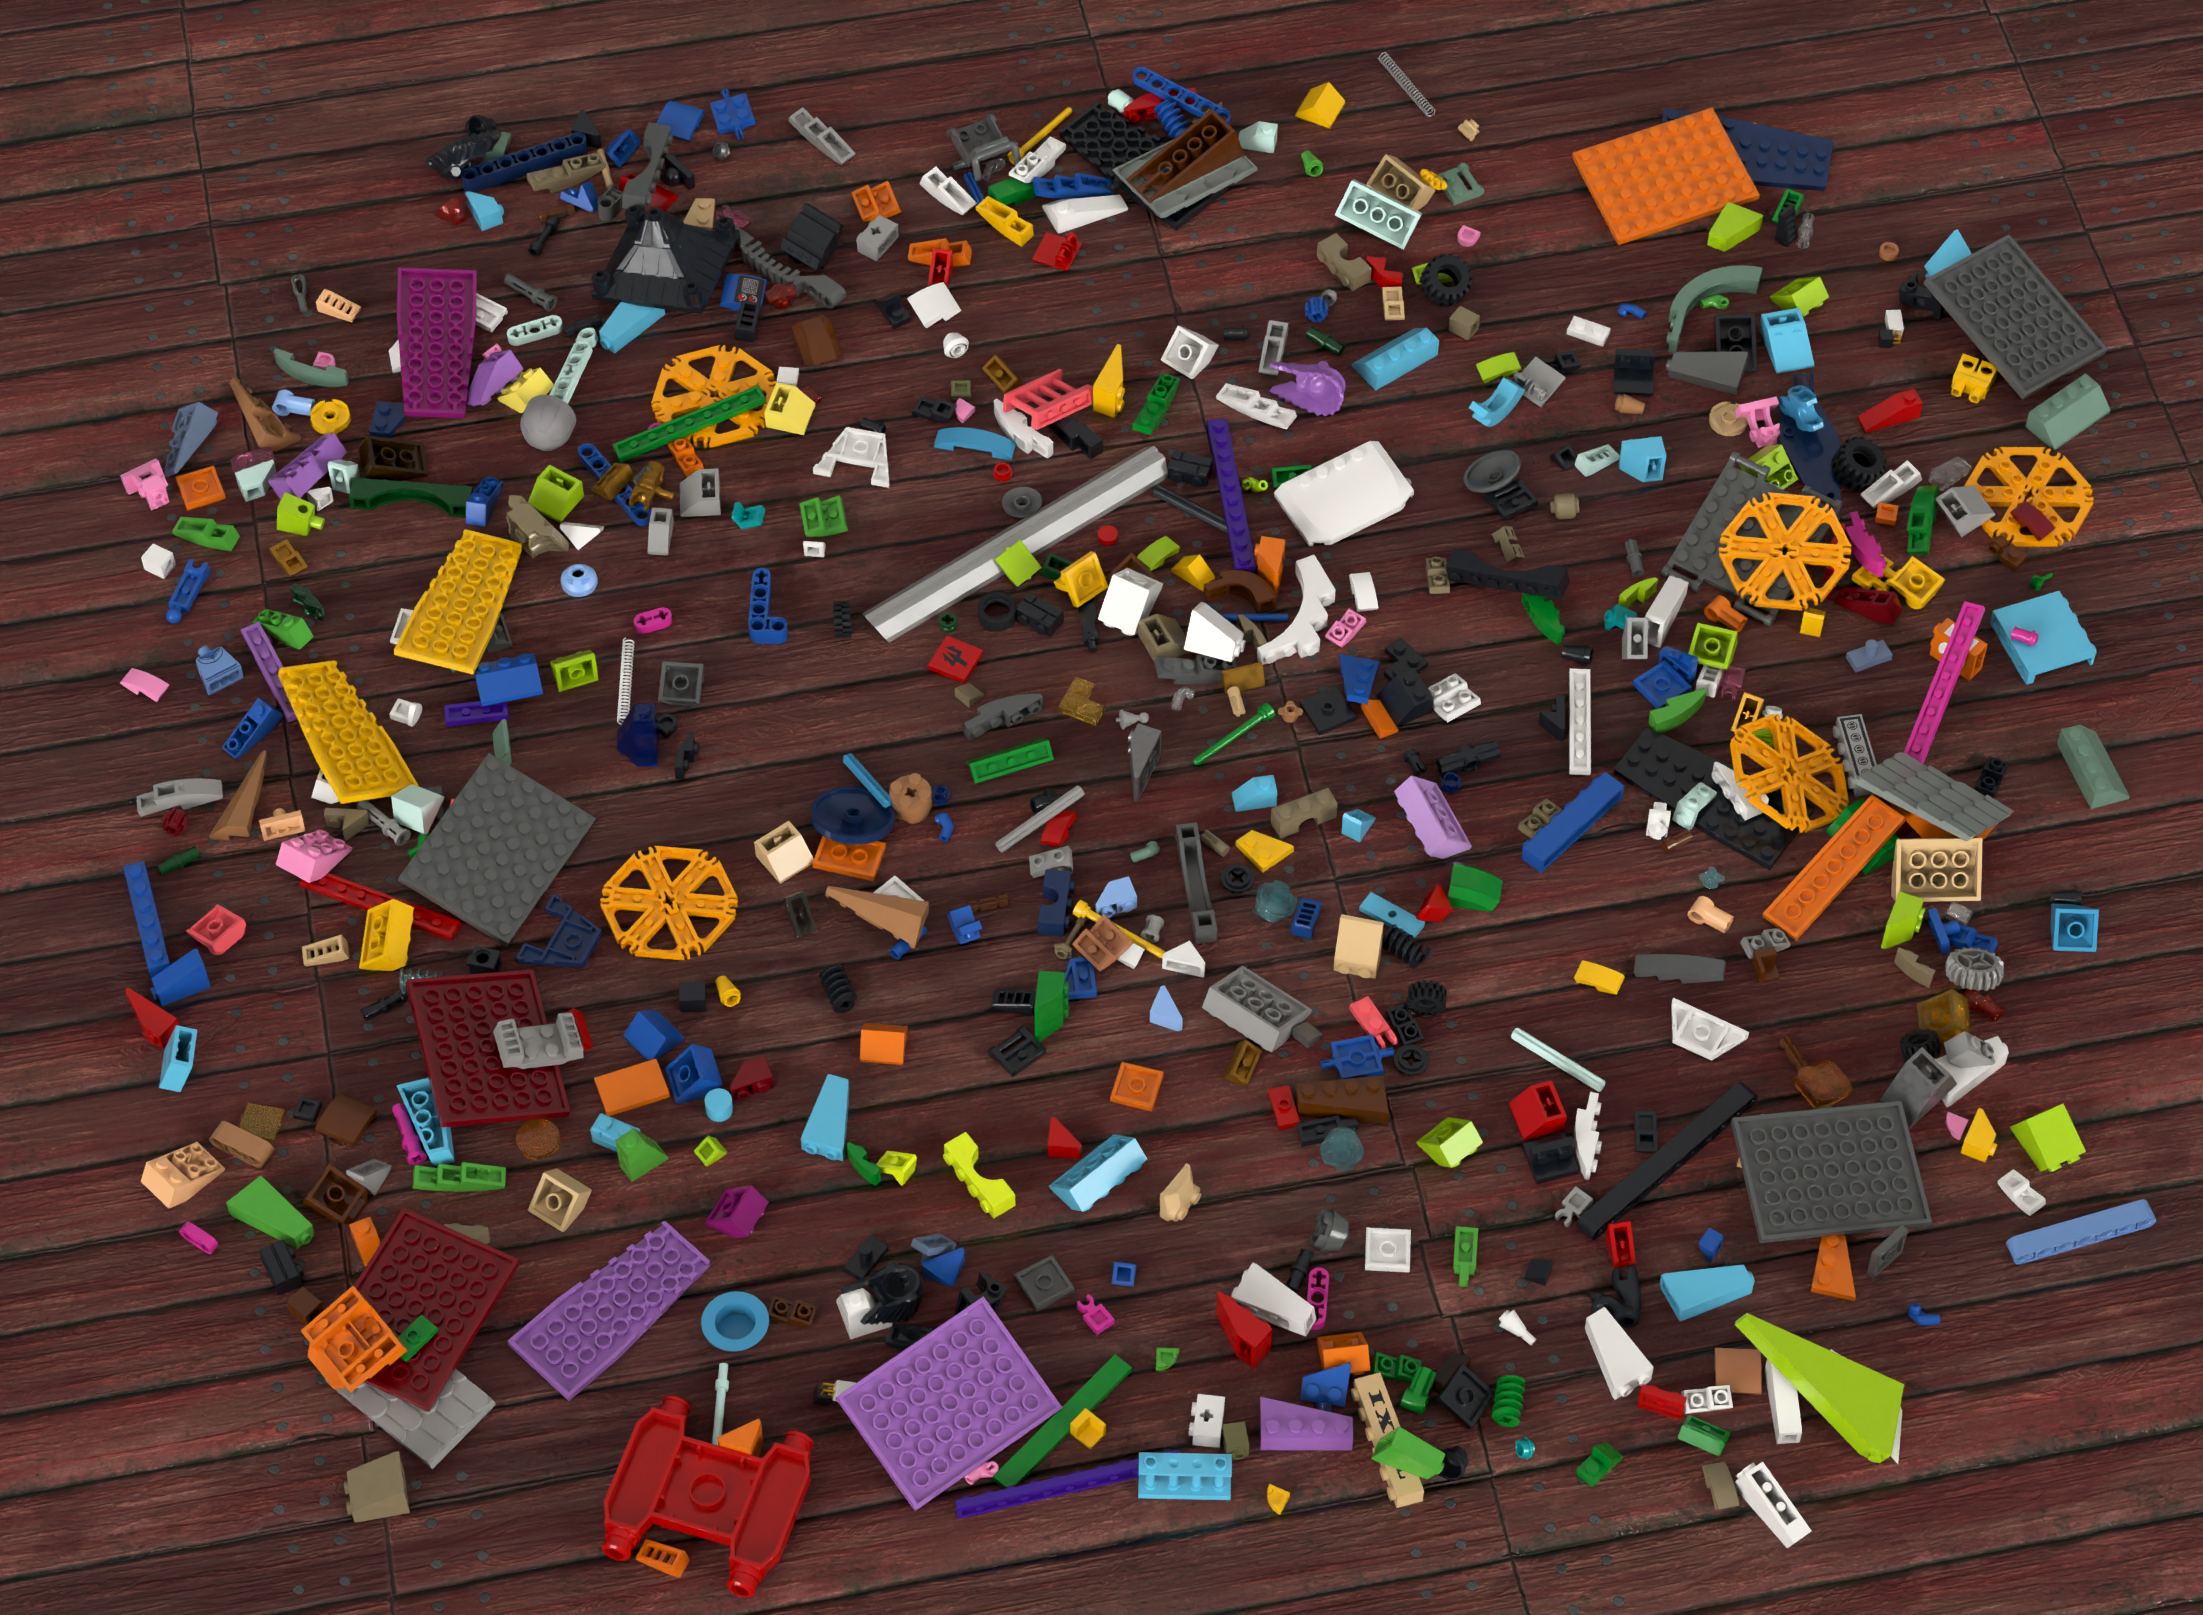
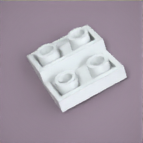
M944 282L924 288L907 298L926 329L943 318L947 321L962 311Z
M1455 673L1428 688L1434 697V711L1447 723L1481 704L1480 697L1470 691L1467 682Z

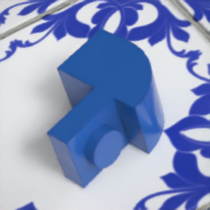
M970 905L946 912L952 931L959 944L981 938L979 930L982 927L980 921H975Z

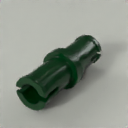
M1313 326L1306 333V338L1311 339L1319 344L1320 348H1326L1337 356H1340L1345 349V345L1332 339L1331 335H1325Z
M194 845L179 854L177 852L174 853L173 857L156 865L161 875L164 876L177 868H184L185 864L201 858Z

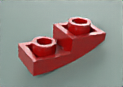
M1063 810L1050 819L1042 834L1041 844L1060 847L1069 837L1068 828L1077 819L1076 811Z

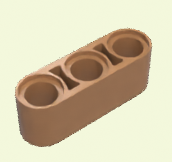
M221 1121L209 1137V1141L214 1147L257 1168H262L274 1152V1147L266 1140L226 1121Z

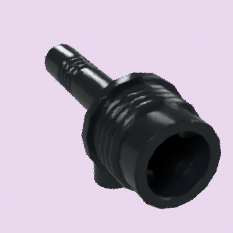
M1047 788L1043 794L1030 799L1032 812L1034 814L1039 813L1066 793L1057 795L1052 788Z

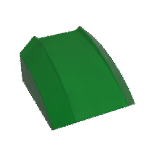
M1454 862L1448 901L1451 907L1492 912L1500 902L1503 881L1483 869Z

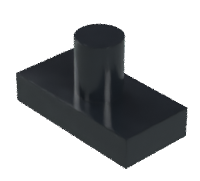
M870 1235L864 1243L860 1244L857 1252L845 1265L844 1272L857 1280L867 1277L888 1252V1245Z

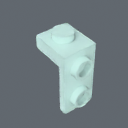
M1701 782L1698 783L1677 803L1672 820L1690 831L1694 827L1698 812L1716 797L1717 792Z

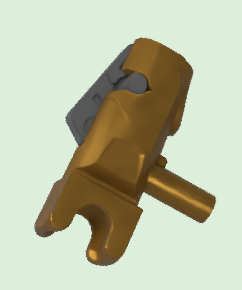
M650 461L634 477L635 487L630 496V506L641 502L644 504L643 510L648 511L654 495L673 500L675 493L662 489L659 486L663 483L665 469L663 465Z

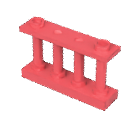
M1058 369L1005 393L1003 412L1006 413L1019 408L1032 416L1031 427L1038 430L1092 405L1093 386L1087 384L1075 389L1062 381V370ZM1061 389L1067 394L1061 395L1054 390ZM1046 395L1053 400L1048 402L1041 398V396ZM1031 401L1039 405V407L1033 408L1026 403Z

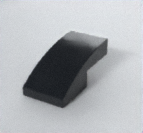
M1574 351L1556 353L1555 358L1542 360L1562 375L1575 371L1581 366Z
M920 396L912 410V415L927 420L947 422L951 419L957 405L940 398L935 402Z
M1634 1111L1635 1152L1655 1153L1658 1151L1657 1111Z

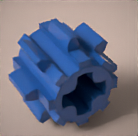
M1319 296L1311 297L1305 303V316L1312 320V322H1322L1328 316V302H1325Z

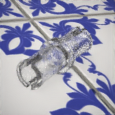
M1810 213L1803 215L1802 224L1798 229L1799 239L1797 245L1801 248L1803 242L1802 249L1809 247L1810 237L1814 232L1813 222L1815 217L1811 214L1809 220Z

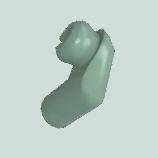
M1150 841L1147 843V847L1130 853L1132 861L1135 863L1156 856L1160 851L1158 843Z

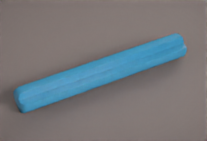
M852 753L845 754L843 756V763L884 808L891 807V797Z

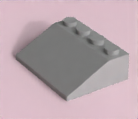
M1241 966L1209 987L1202 1006L1210 1015L1219 1018L1229 1027L1236 1029L1246 1038L1253 1040L1261 1045L1263 1049L1270 1052L1282 1046L1292 1035L1293 1028L1302 1024L1312 1012V1009L1244 966Z

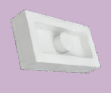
M1574 316L1567 328V335L1603 347L1611 328Z

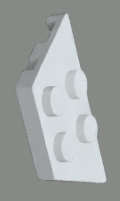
M1672 999V1043L1712 1061L1745 1041L1749 1036V1032L1680 1000Z

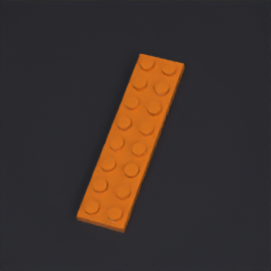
M1871 795L1762 913L1763 918L1777 928L1782 929L1785 934L1797 941L1905 823V817L1874 795Z

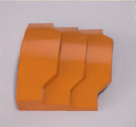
M354 1286L349 1288L301 1330L310 1342L308 1358L333 1389L347 1388L351 1393L365 1380L372 1378L385 1365L394 1363L407 1351L394 1332Z

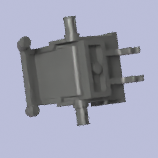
M988 113L984 120L973 122L971 125L963 128H948L946 134L948 138L952 139L962 158L960 161L951 164L953 171L963 167L969 168L972 165L975 181L982 180L980 161L1001 153L1006 154L1009 150H1012L1013 161L1016 166L1021 161L1018 143L1016 140L1009 141L1007 136H1002L996 124L997 119L993 113Z

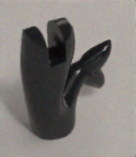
M1634 1265L1628 1266V1279L1622 1280L1620 1267L1613 1268L1611 1275L1612 1285L1622 1303L1613 1296L1588 1290V1297L1593 1301L1591 1314L1603 1307L1609 1308L1614 1319L1622 1328L1634 1327L1639 1324L1641 1315V1289L1637 1269Z

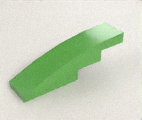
M462 1162L461 1166L438 1164L437 1168L415 1165L412 1189L454 1192L504 1189L506 1167Z

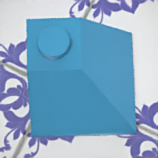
M2052 903L2050 920L2052 950L2096 952L2099 909L2075 904Z

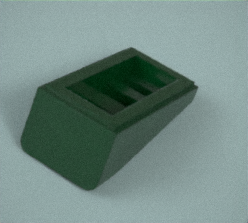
M1048 552L1039 575L1057 580L1061 576L1057 568L1061 567L1062 571L1074 562Z

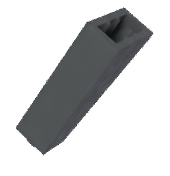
M1674 352L1672 359L1668 358L1666 370H1668L1669 378L1737 395L1747 365L1748 352Z

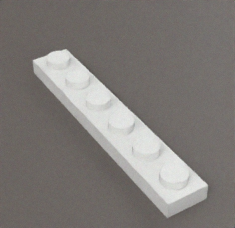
M1570 668L1569 774L1590 775V669Z

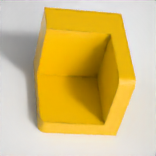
M1085 1408L1070 1423V1434L1089 1449H1093L1106 1435V1424Z

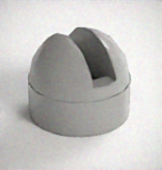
M1327 289L1322 293L1321 298L1328 302V306H1333L1337 300V293L1334 290Z

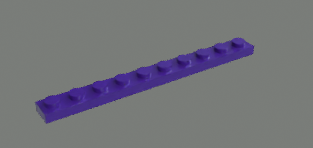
M1227 419L1207 420V429L1234 569L1255 572L1256 564Z
M1165 1450L1161 1453H1180V1450ZM1139 1458L1130 1461L1121 1460L1116 1464L1108 1466L1099 1465L1094 1469L1086 1471L1077 1470L1065 1476L1055 1475L1043 1481L1033 1480L1025 1485H1012L1004 1490L995 1492L986 1491L982 1495L973 1497L964 1496L955 1501L957 1518H965L1139 1478Z

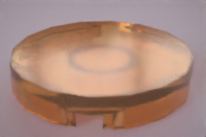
M533 1119L524 1123L518 1129L516 1135L517 1147L521 1154L533 1160H541L543 1157L552 1156L558 1150L561 1142L558 1128L554 1123L546 1119Z

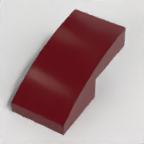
M2027 501L2022 502L2010 512L2022 528L2027 526L2038 541L2042 540L2056 528L2046 516Z

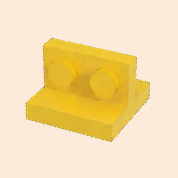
M1092 551L1060 571V578L1054 581L1056 589L1068 592L1073 606L1077 608L1108 588L1097 555Z

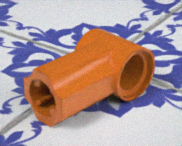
M1721 595L1717 596L1704 609V613L1712 622L1720 621L1738 633L1747 622V617L1733 609L1730 602Z

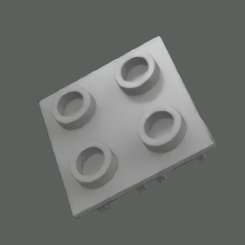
M1535 356L1523 372H1516L1513 379H1515L1514 382L1526 389L1523 396L1539 407H1542L1566 377Z

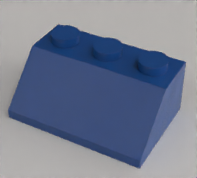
M522 654L514 658H501L494 662H481L474 672L482 706L543 694L534 654Z

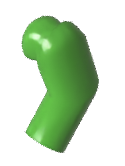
M1716 294L1699 300V305L1701 309L1712 306L1722 310L1728 307L1729 300Z

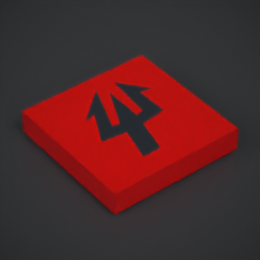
M946 636L929 662L928 669L965 684L983 656V650Z

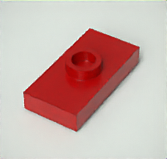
M1290 1086L1268 1089L1278 1130L1296 1127L1300 1120Z

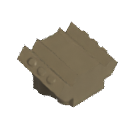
M509 495L508 505L512 510L507 513L506 519L509 524L508 531L513 541L522 543V549L532 559L547 551L568 552L569 542L522 496Z

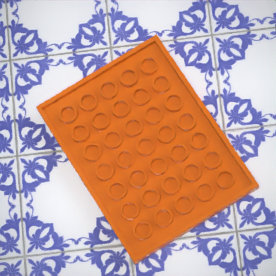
M1713 107L1572 153V158L1617 245L1722 212L1727 202L1740 206L1758 200L1760 196Z

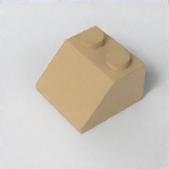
M557 1168L546 1171L541 1177L527 1211L561 1232H565L585 1208L592 1189Z

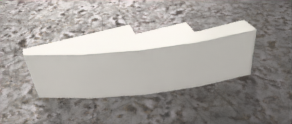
M1226 383L1216 395L1217 400L1251 418L1283 429H1287L1297 417L1294 410L1279 407L1277 401L1260 397L1259 391Z

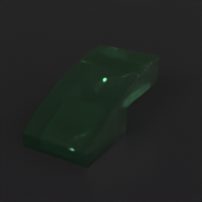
M294 583L290 588L293 601L304 605L307 615L323 622L325 616L319 600L307 589Z

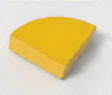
M1269 1484L1267 1490L1268 1503L1273 1511L1281 1515L1290 1498V1492Z

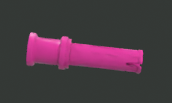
M398 1103L392 1107V1111L403 1137L402 1147L408 1154L407 1161L410 1165L421 1164L427 1158L426 1153L421 1148V1139L414 1132L405 1104Z

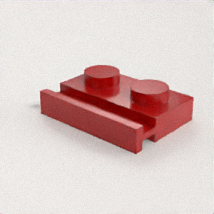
M1642 1384L1637 1407L1682 1420L1687 1397L1677 1392L1661 1390L1654 1385Z

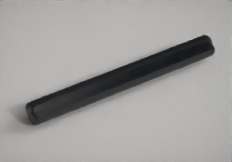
M1156 484L1153 488L1152 494L1227 533L1225 518L1159 484Z

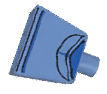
M203 646L199 649L198 654L200 657L196 658L195 661L208 695L244 678L241 665L222 647L212 651L208 646Z

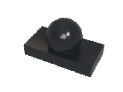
M671 153L665 156L666 170L663 175L665 182L672 186L681 182L689 190L695 188L694 174Z

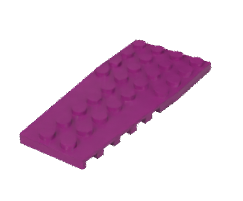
M398 267L397 329L405 416L465 418L476 326L477 270Z

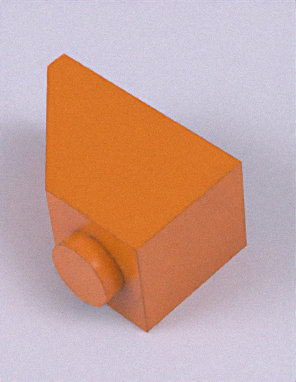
M371 1217L349 1224L352 1238L365 1267L381 1244Z

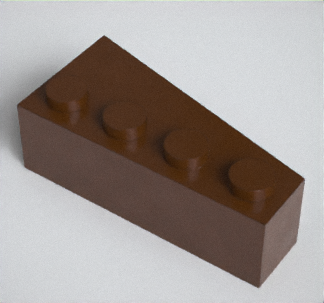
M1383 1076L1296 1084L1295 1101L1298 1116L1320 1119L1336 1115L1345 1119L1356 1117L1357 1121H1360L1362 1124L1373 1122L1380 1123V1126L1388 1127L1389 1110Z

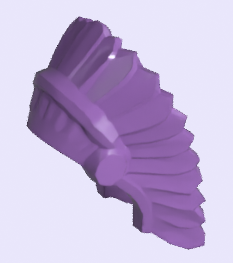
M1326 361L1309 365L1292 362L1270 363L1269 367L1296 374V383L1290 381L1273 386L1269 391L1270 394L1278 396L1279 399H1284L1285 403H1292L1294 407H1298L1300 410L1306 409L1308 413L1314 412L1317 416L1321 414L1324 416L1328 414L1334 415L1335 411H1339L1344 400L1346 383L1342 375L1337 370L1329 367Z

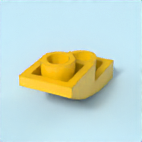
M1582 960L1574 976L1577 983L1595 986L1600 992L1617 995L1625 978L1623 974L1615 970Z

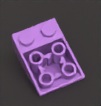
M511 350L492 353L479 364L468 390L466 406L475 407L479 404L482 406L491 401L493 394L500 393L506 388L505 384L515 381L520 376L519 373L523 370V367Z

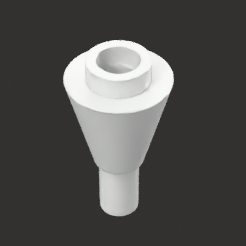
M1506 1310L1499 1318V1321H1501L1499 1326L1521 1337L1530 1346L1537 1340L1526 1330L1527 1328L1515 1310L1511 1312Z

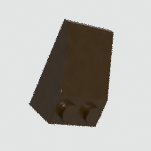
M367 435L359 448L363 478L403 481L428 476L423 442Z

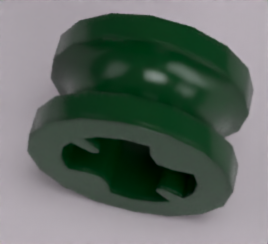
M951 612L941 614L939 616L940 630L945 633L955 631L957 628L956 615Z

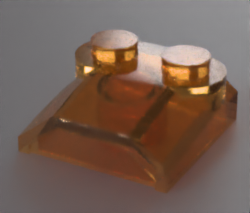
M1827 1059L1813 1066L1802 1067L1798 1074L1792 1078V1083L1814 1109L1825 1104L1831 1106L1854 1091L1847 1076L1835 1062Z

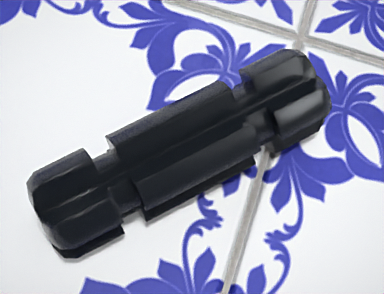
M595 314L590 316V319L587 317L573 322V325L571 323L565 325L564 332L566 336L574 335V332L579 333L585 328H592L593 325L594 327L601 325L600 316Z

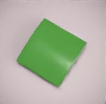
M840 495L824 501H820L819 497L799 503L806 537H821L848 531L843 501Z

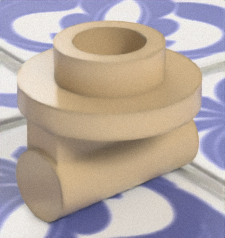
M1465 119L1463 124L1458 126V130L1469 141H1472L1480 132L1478 130L1480 126L1473 119L1470 121Z

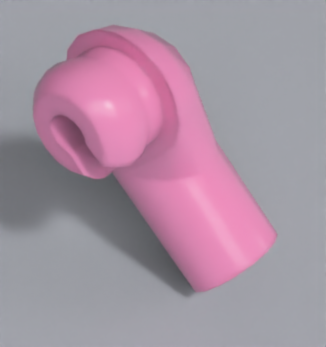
M994 1461L985 1462L965 1476V1480L972 1485L980 1478H991L999 1471V1466Z

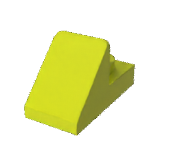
M886 1151L876 1165L879 1167L880 1173L893 1174L898 1183L903 1186L915 1171L917 1157L915 1154Z

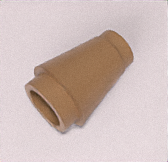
M1618 394L1614 410H1617L1618 413L1642 415L1645 403L1626 394Z

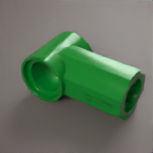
M1418 1366L1410 1388H1407L1403 1395L1400 1406L1422 1415L1426 1409L1429 1400L1428 1395L1437 1373L1427 1367Z

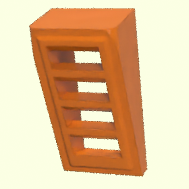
M645 1539L635 1558L641 1563L677 1578H681L690 1561L684 1550L649 1539ZM653 1548L654 1551H653V1553L651 1554L650 1558L647 1557L648 1554H649V1552H650L651 1549ZM662 1552V1554L660 1555L659 1559L656 1560L657 1557H658V1555H659V1553Z

